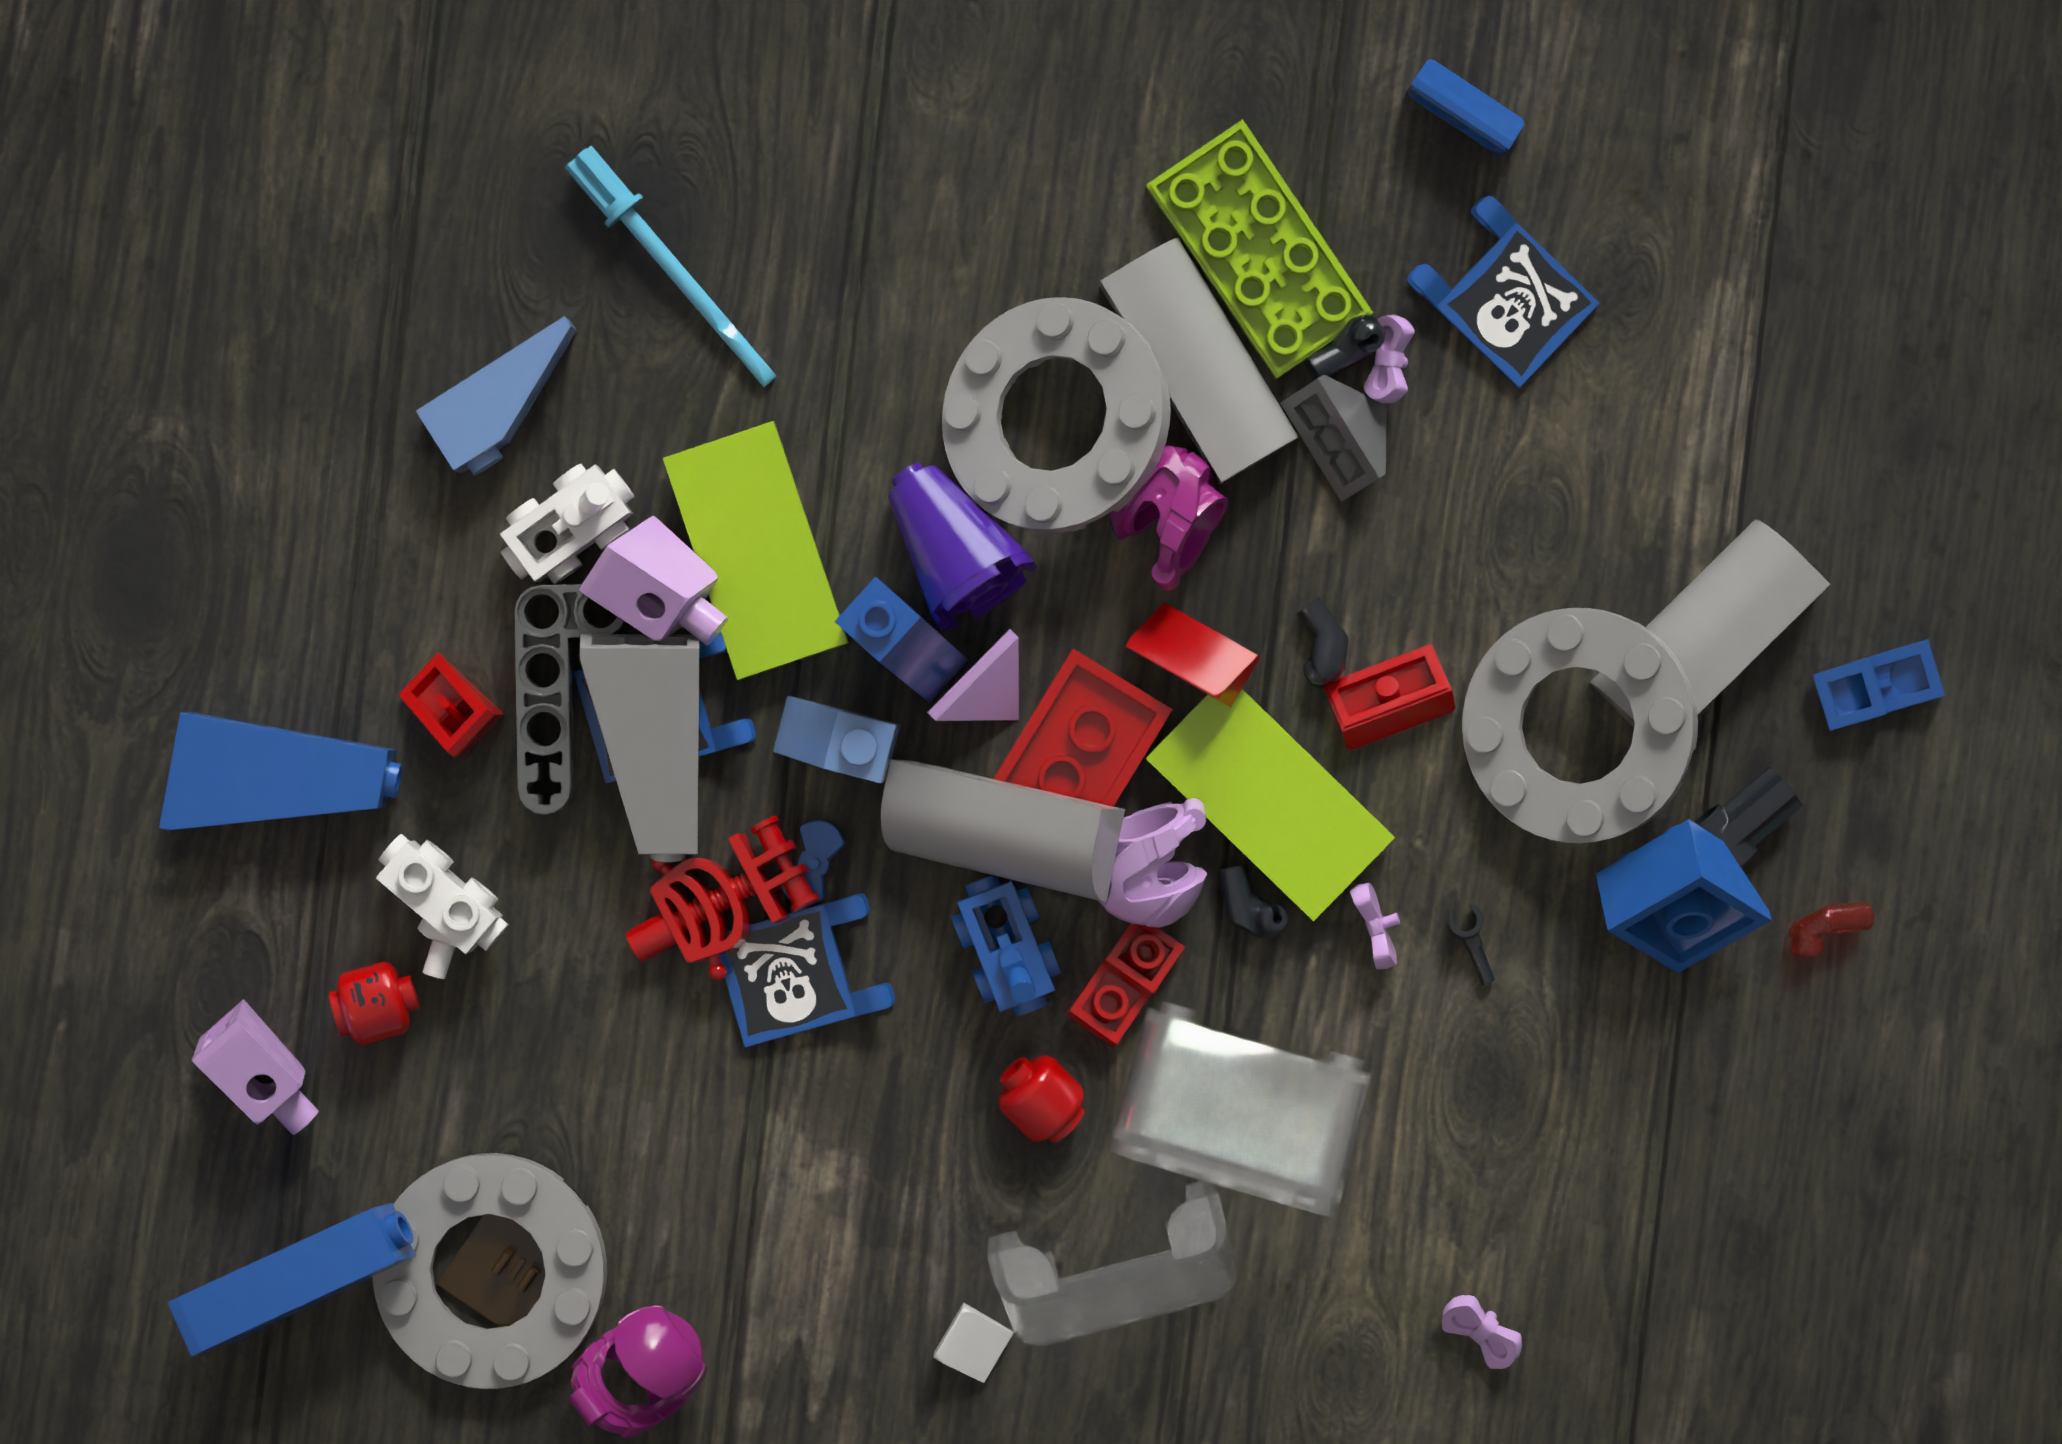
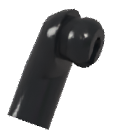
M1360 315L1351 318L1331 345L1305 358V365L1313 381L1322 375L1331 378L1364 361L1373 352L1381 348L1385 340V330L1373 316Z
M1318 597L1296 613V615L1315 639L1312 658L1303 665L1304 676L1311 685L1324 687L1329 682L1338 681L1344 673L1349 639L1345 630L1321 598Z
M1244 864L1217 870L1227 919L1232 925L1261 939H1271L1286 929L1288 924L1286 910L1281 905L1272 904L1250 892Z

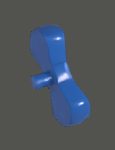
M823 819L803 823L799 828L804 851L799 857L798 865L806 864L809 872L804 876L813 893H818L820 897L818 901L811 905L822 902L825 899L824 875L829 869V860L842 850L846 844V839L841 830L834 823ZM783 887L782 890L784 894L789 898L785 888Z

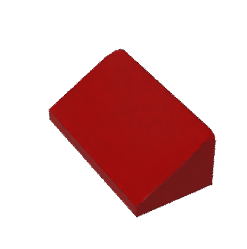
M1165 602L1130 637L1125 646L1229 707H1232L1260 659V656Z
M1432 644L1339 678L1338 681L1329 682L1324 686V691L1348 750H1354L1449 714L1456 708L1452 689Z

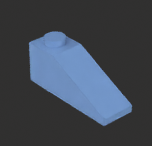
M565 316L416 410L454 471L463 473L470 469L473 476L503 458L499 449L511 442L577 332L572 322Z

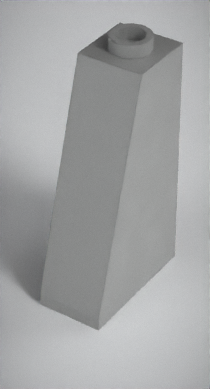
M580 634V662L638 854H650L652 860L659 862H677L684 860L685 854H698L699 639L694 635L671 634L662 642L652 640L645 634Z

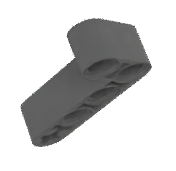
M582 584L530 587L520 595L515 606L518 792L520 800L525 807L539 814H549L563 810L570 805L576 793L574 638H580V634H619L628 625L627 622L618 616L608 627L598 628L593 625L588 617V606L592 599L579 591ZM548 595L558 604L559 615L555 624L551 627L540 629L531 621L530 607L534 600L540 596ZM542 654L553 656L560 667L559 678L553 685L546 688L536 684L531 676V665L535 658ZM544 712L556 716L561 725L560 737L550 746L538 743L532 734L533 721ZM562 752V763H550L551 781L561 782V793L551 795L550 804L545 803L544 794L534 793V782L543 780L545 773L544 762L532 764V754L545 756Z

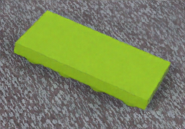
M1243 119L1146 184V189L1275 380L1303 362L1305 358L1334 341L1351 318L1360 315L1371 316L1373 314V311Z
M771 421L664 457L663 461L694 553L710 566L718 576V581L708 595L711 604L728 617V621L721 630L737 680L849 643L845 631L835 623L840 615L775 422Z
M1243 689L1240 691L1232 707L1207 694L1145 758L1187 799L1196 798L1202 801L1205 806L1206 818L1312 921H1315L1395 838Z

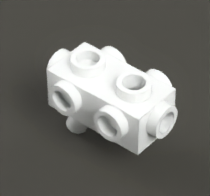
M578 464L553 483L558 492L539 505L532 498L506 517L511 526L500 533L508 545L501 551V554L521 580L530 575L535 582L540 583L549 577L555 585L582 566L581 561L577 557L582 551L595 542L603 550L607 545L630 530L624 521L632 516L633 512L626 503L635 496L615 469L605 475L597 465H593L586 470L582 464ZM543 531H551L557 538L555 548L549 553L540 552L536 546V538Z
M400 834L378 859L385 867L376 879L423 918L417 929L424 936L432 939L423 969L424 974L445 979L455 947L465 954L472 952L478 945L487 951L508 927L509 924L501 918L503 915L493 907L498 898L476 879L471 878L467 883H464L448 869L453 864V860L429 840H426L421 846L415 840L410 841Z

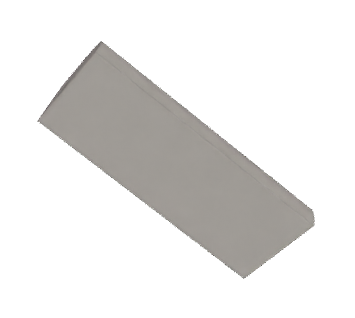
M1175 238L1158 246L1100 280V288L1115 313L1134 326L1153 348L1152 352L1158 362L1163 379L1168 384L1170 404L1202 458L1212 468L1213 476L1219 485L1299 438L1180 238Z
M1755 519L1646 628L1657 635L1671 649L1681 663L1694 693L1698 715L1830 583L1782 536L1763 522ZM1599 672L1589 683L1634 728L1635 723L1630 701L1615 681Z
M890 759L882 798L881 829L886 845L895 852L1106 902L1125 809L918 761Z

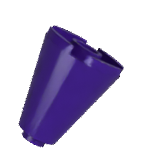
M915 463L903 469L892 479L891 483L894 488L889 493L888 500L930 615L941 631L960 627L955 617L967 611H970L975 619L988 613L1006 601L1027 582L1022 573L1024 569L1035 572L1037 566L1030 553L937 466L931 465L923 468L921 463Z

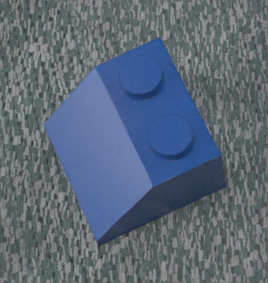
M1689 819L1680 825L1669 828L1663 835L1639 849L1621 856L1618 861L1596 873L1608 931L1677 973L1772 921L1769 909L1724 841Z

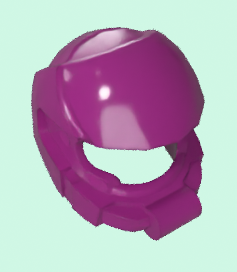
M1174 446L1164 447L1156 469L1147 482L1134 495L1133 499L1118 512L1113 510L1109 513V521L1117 540L1136 536L1159 520L1156 531L1160 537V555L1158 562L1152 568V576L1158 586L1165 591L1174 590L1180 583V576L1186 571L1191 570L1228 506V499L1213 488V470L1209 464L1194 452L1189 453L1185 448Z
M662 1306L644 1307L622 1317L617 1322L619 1325L616 1328L603 1334L597 1342L594 1341L572 1365L574 1371L571 1384L574 1393L568 1399L588 1427L597 1424L608 1432L621 1434L623 1438L641 1435L644 1431L651 1430L678 1410L700 1387L708 1370L704 1363L703 1346L700 1337L687 1321L673 1313L666 1312ZM605 1358L621 1363L624 1370L646 1390L649 1406L639 1404L627 1406L610 1394L601 1376V1368Z

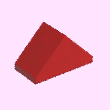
M437 653L398 694L442 747L454 758L466 756L505 715L440 653Z

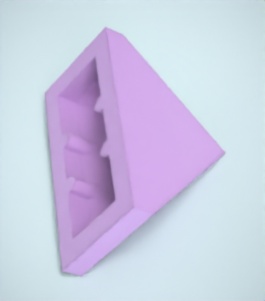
M1009 629L927 713L935 721L1019 720L1018 636Z

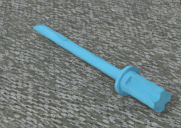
M592 146L584 149L575 159L568 163L565 169L608 218L604 224L609 228L621 220L760 384L765 387L777 377L776 374L635 211L634 207L640 203L643 196L640 193L634 196Z

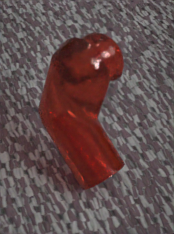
M1866 901L1826 905L1794 921L1788 932V937H1792V953L1796 957L1818 956L1824 949L1821 935L1870 930L1874 924L1872 906Z

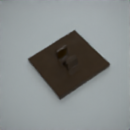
M485 1214L481 1217L439 1279L437 1285L499 1327L510 1326L528 1315L541 1296L545 1279L543 1255L531 1233L514 1220L493 1214Z

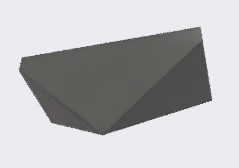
M1326 375L1317 378L1280 403L1341 502L1386 474L1387 405L1378 403L1369 396Z

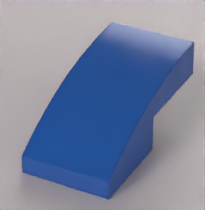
M1929 639L1813 674L1830 731L1945 696Z

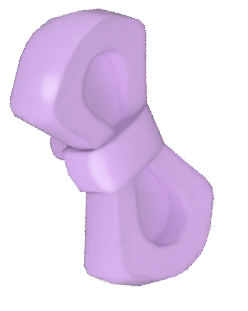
M1393 314L1377 319L1385 330V340L1381 348L1376 351L1374 367L1364 384V390L1367 395L1382 404L1394 403L1401 399L1408 391L1401 368H1406L1408 365V359L1404 356L1403 351L1413 337L1415 330L1409 321Z
M1370 883L1358 884L1350 893L1355 906L1365 919L1368 933L1371 936L1376 969H1389L1397 965V957L1387 928L1400 924L1399 916L1397 913L1383 917L1376 892Z
M1461 1295L1454 1297L1443 1309L1442 1329L1447 1333L1469 1336L1481 1347L1485 1362L1489 1368H1507L1516 1362L1520 1356L1522 1348L1521 1334L1499 1326L1496 1320L1497 1315L1493 1311H1488L1485 1314L1474 1296Z

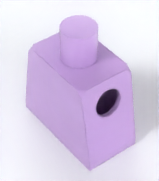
M651 516L607 545L579 588V591L652 640L662 642L675 631L684 627L705 645H709L728 621L726 615L705 600L718 581L716 572L655 516Z
M244 999L200 1037L192 1061L254 1123H261L272 1113L292 1135H295L318 1114L317 1108L299 1090L303 1083L305 1069ZM260 1074L268 1075L274 1082L268 1084L261 1083L254 1076Z

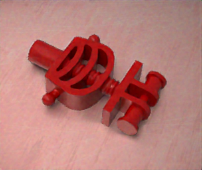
M770 817L750 829L752 835L758 836L765 850V853L758 857L746 834L737 833L728 838L745 871L740 876L737 875L735 879L720 864L706 858L686 859L675 868L672 867L670 862L652 860L653 868L660 871L664 876L650 888V892L661 913L625 933L633 953L641 962L678 944L687 962L708 960L710 966L709 976L713 980H722L727 974V969L722 964L720 955L740 948L749 937L751 928L750 911L745 898L749 899L750 895L755 896L757 893L771 922L777 924L789 919L776 893L777 890L785 888L793 903L791 906L793 912L802 910L820 899L818 893H813L804 876L809 872L806 864L802 863L794 867L788 857L797 847L793 840L786 841L777 824L780 822L778 817ZM777 861L782 873L769 880L764 868ZM701 869L710 873L719 882L720 888L715 887L714 891L710 890L693 873ZM678 884H685L698 899H694L692 902L677 887ZM732 907L734 923L732 932L728 936V927L723 913L724 909L728 911ZM703 921H704V922H708V921H709V924H710L711 941H710L709 944H708L707 932H706V929H705V926H704Z

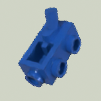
M994 875L965 885L968 897L958 900L957 903L961 913L953 915L951 918L963 948L974 945L982 964L981 968L973 970V974L984 1002L996 1000L1000 1012L1012 1008L1015 1017L1046 1006L1048 1002L1045 994L1055 991L1051 977L1061 974L1049 941L1040 945L1037 944L1030 923L1039 920L1040 917L1028 887L1016 890L1013 880L1001 883L999 877ZM991 906H1000L1007 913L1006 923L999 928L990 927L985 921V912Z

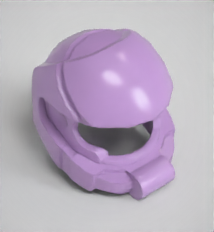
M1196 798L1188 799L1182 804H1172L1170 801L1123 817L1107 901H1099L1108 913L1132 924L1137 923L1139 925L1159 928L1173 924L1189 912L1202 891L1207 872L1202 868L1194 867L1190 863L1169 860L1173 858L1175 848L1179 846L1183 838L1191 832L1198 831L1204 827L1206 814L1203 802Z

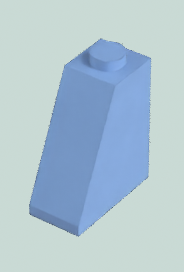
M787 696L773 752L823 769L883 783L887 778L889 763L893 756L900 724Z

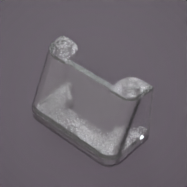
M1162 1001L1160 1011L1147 1007L1108 1138L1109 1150L1142 1163L1319 1215L1336 1217L1344 1192L1372 1077L1370 1073L1361 1071L1364 1061L1334 1051H1330L1328 1061L1322 1059L1314 1060L1205 1028L1203 1025L1193 1022L1196 1011L1183 1006Z
M1213 1178L1185 1185V1202L1178 1205L1171 1213L1169 1220L1164 1221L1171 1246L1170 1250L1059 1279L1052 1251L1042 1253L1037 1248L1023 1244L1017 1234V1230L989 1237L987 1257L994 1284L1015 1335L1026 1344L1047 1346L1206 1304L1226 1296L1234 1287L1237 1270L1224 1212Z

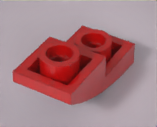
M1130 923L1065 1015L1114 1048L1148 998L1154 994L1185 946L1159 928Z

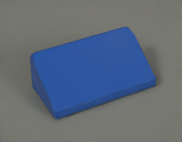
M1433 59L1426 61L1406 91L1407 97L1498 157L1505 155L1524 126V120L1520 116Z

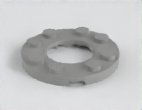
M1066 297L1040 299L1019 305L1003 313L985 326L973 338L957 361L945 392L942 412L945 451L957 480L967 494L993 516L1016 527L1042 533H1064L1084 529L1086 524L1100 519L1113 510L1118 512L1125 507L1156 469L1167 441L1171 408L1168 384L1163 379L1158 362L1152 352L1153 348L1146 338L1129 322L1107 308L1089 301ZM1052 358L1077 360L1091 369L1103 387L1107 407L1103 432L1092 450L1071 466L1053 471L1030 468L1016 459L1009 448L1007 440L1004 438L1001 424L1004 398L1012 384L1016 382L1017 377L1028 368L1036 367L1043 361Z
M1566 608L1531 617L1513 627L1492 645L1482 658L1470 681L1463 708L1462 733L1466 757L1472 774L1487 799L1500 813L1522 829L1537 836L1566 843H1588L1607 840L1629 833L1650 821L1669 804L1683 784L1682 780L1688 769L1693 750L1696 749L1698 716L1694 693L1687 674L1671 649L1657 635L1638 622L1605 610ZM1573 667L1597 670L1615 681L1630 701L1635 723L1631 747L1621 764L1602 779L1582 784L1558 780L1541 769L1527 750L1522 730L1524 711L1536 686L1554 672Z
M482 1153L457 1158L432 1169L413 1182L398 1197L393 1205L396 1211L401 1212L406 1217L413 1232V1243H411V1246L416 1256L373 1276V1287L378 1309L385 1326L399 1347L415 1363L433 1375L454 1384L480 1389H499L520 1385L541 1377L567 1359L583 1342L593 1327L603 1303L607 1282V1258L602 1234L588 1205L585 1206L577 1194L563 1181L562 1177L545 1166L526 1158L508 1154ZM485 1214L512 1219L530 1232L542 1252L545 1268V1279L541 1296L528 1315L510 1326L490 1329L466 1324L452 1314L436 1292L432 1269L437 1246L449 1229L467 1217Z

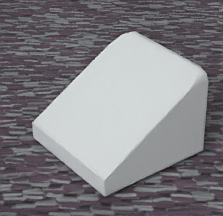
M963 1302L934 1351L933 1358L984 1383L1014 1332Z

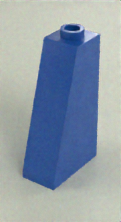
M877 577L873 578L835 621L877 661L929 703L969 661Z
M180 712L159 828L176 830L383 808L387 806L388 797L396 798L402 780L403 764L395 763L397 751L395 749L199 713Z
M393 1203L374 1207L167 1303L192 1357L246 1338L415 1257L416 1255L411 1246V1243H413V1232L406 1217L401 1212L395 1210Z

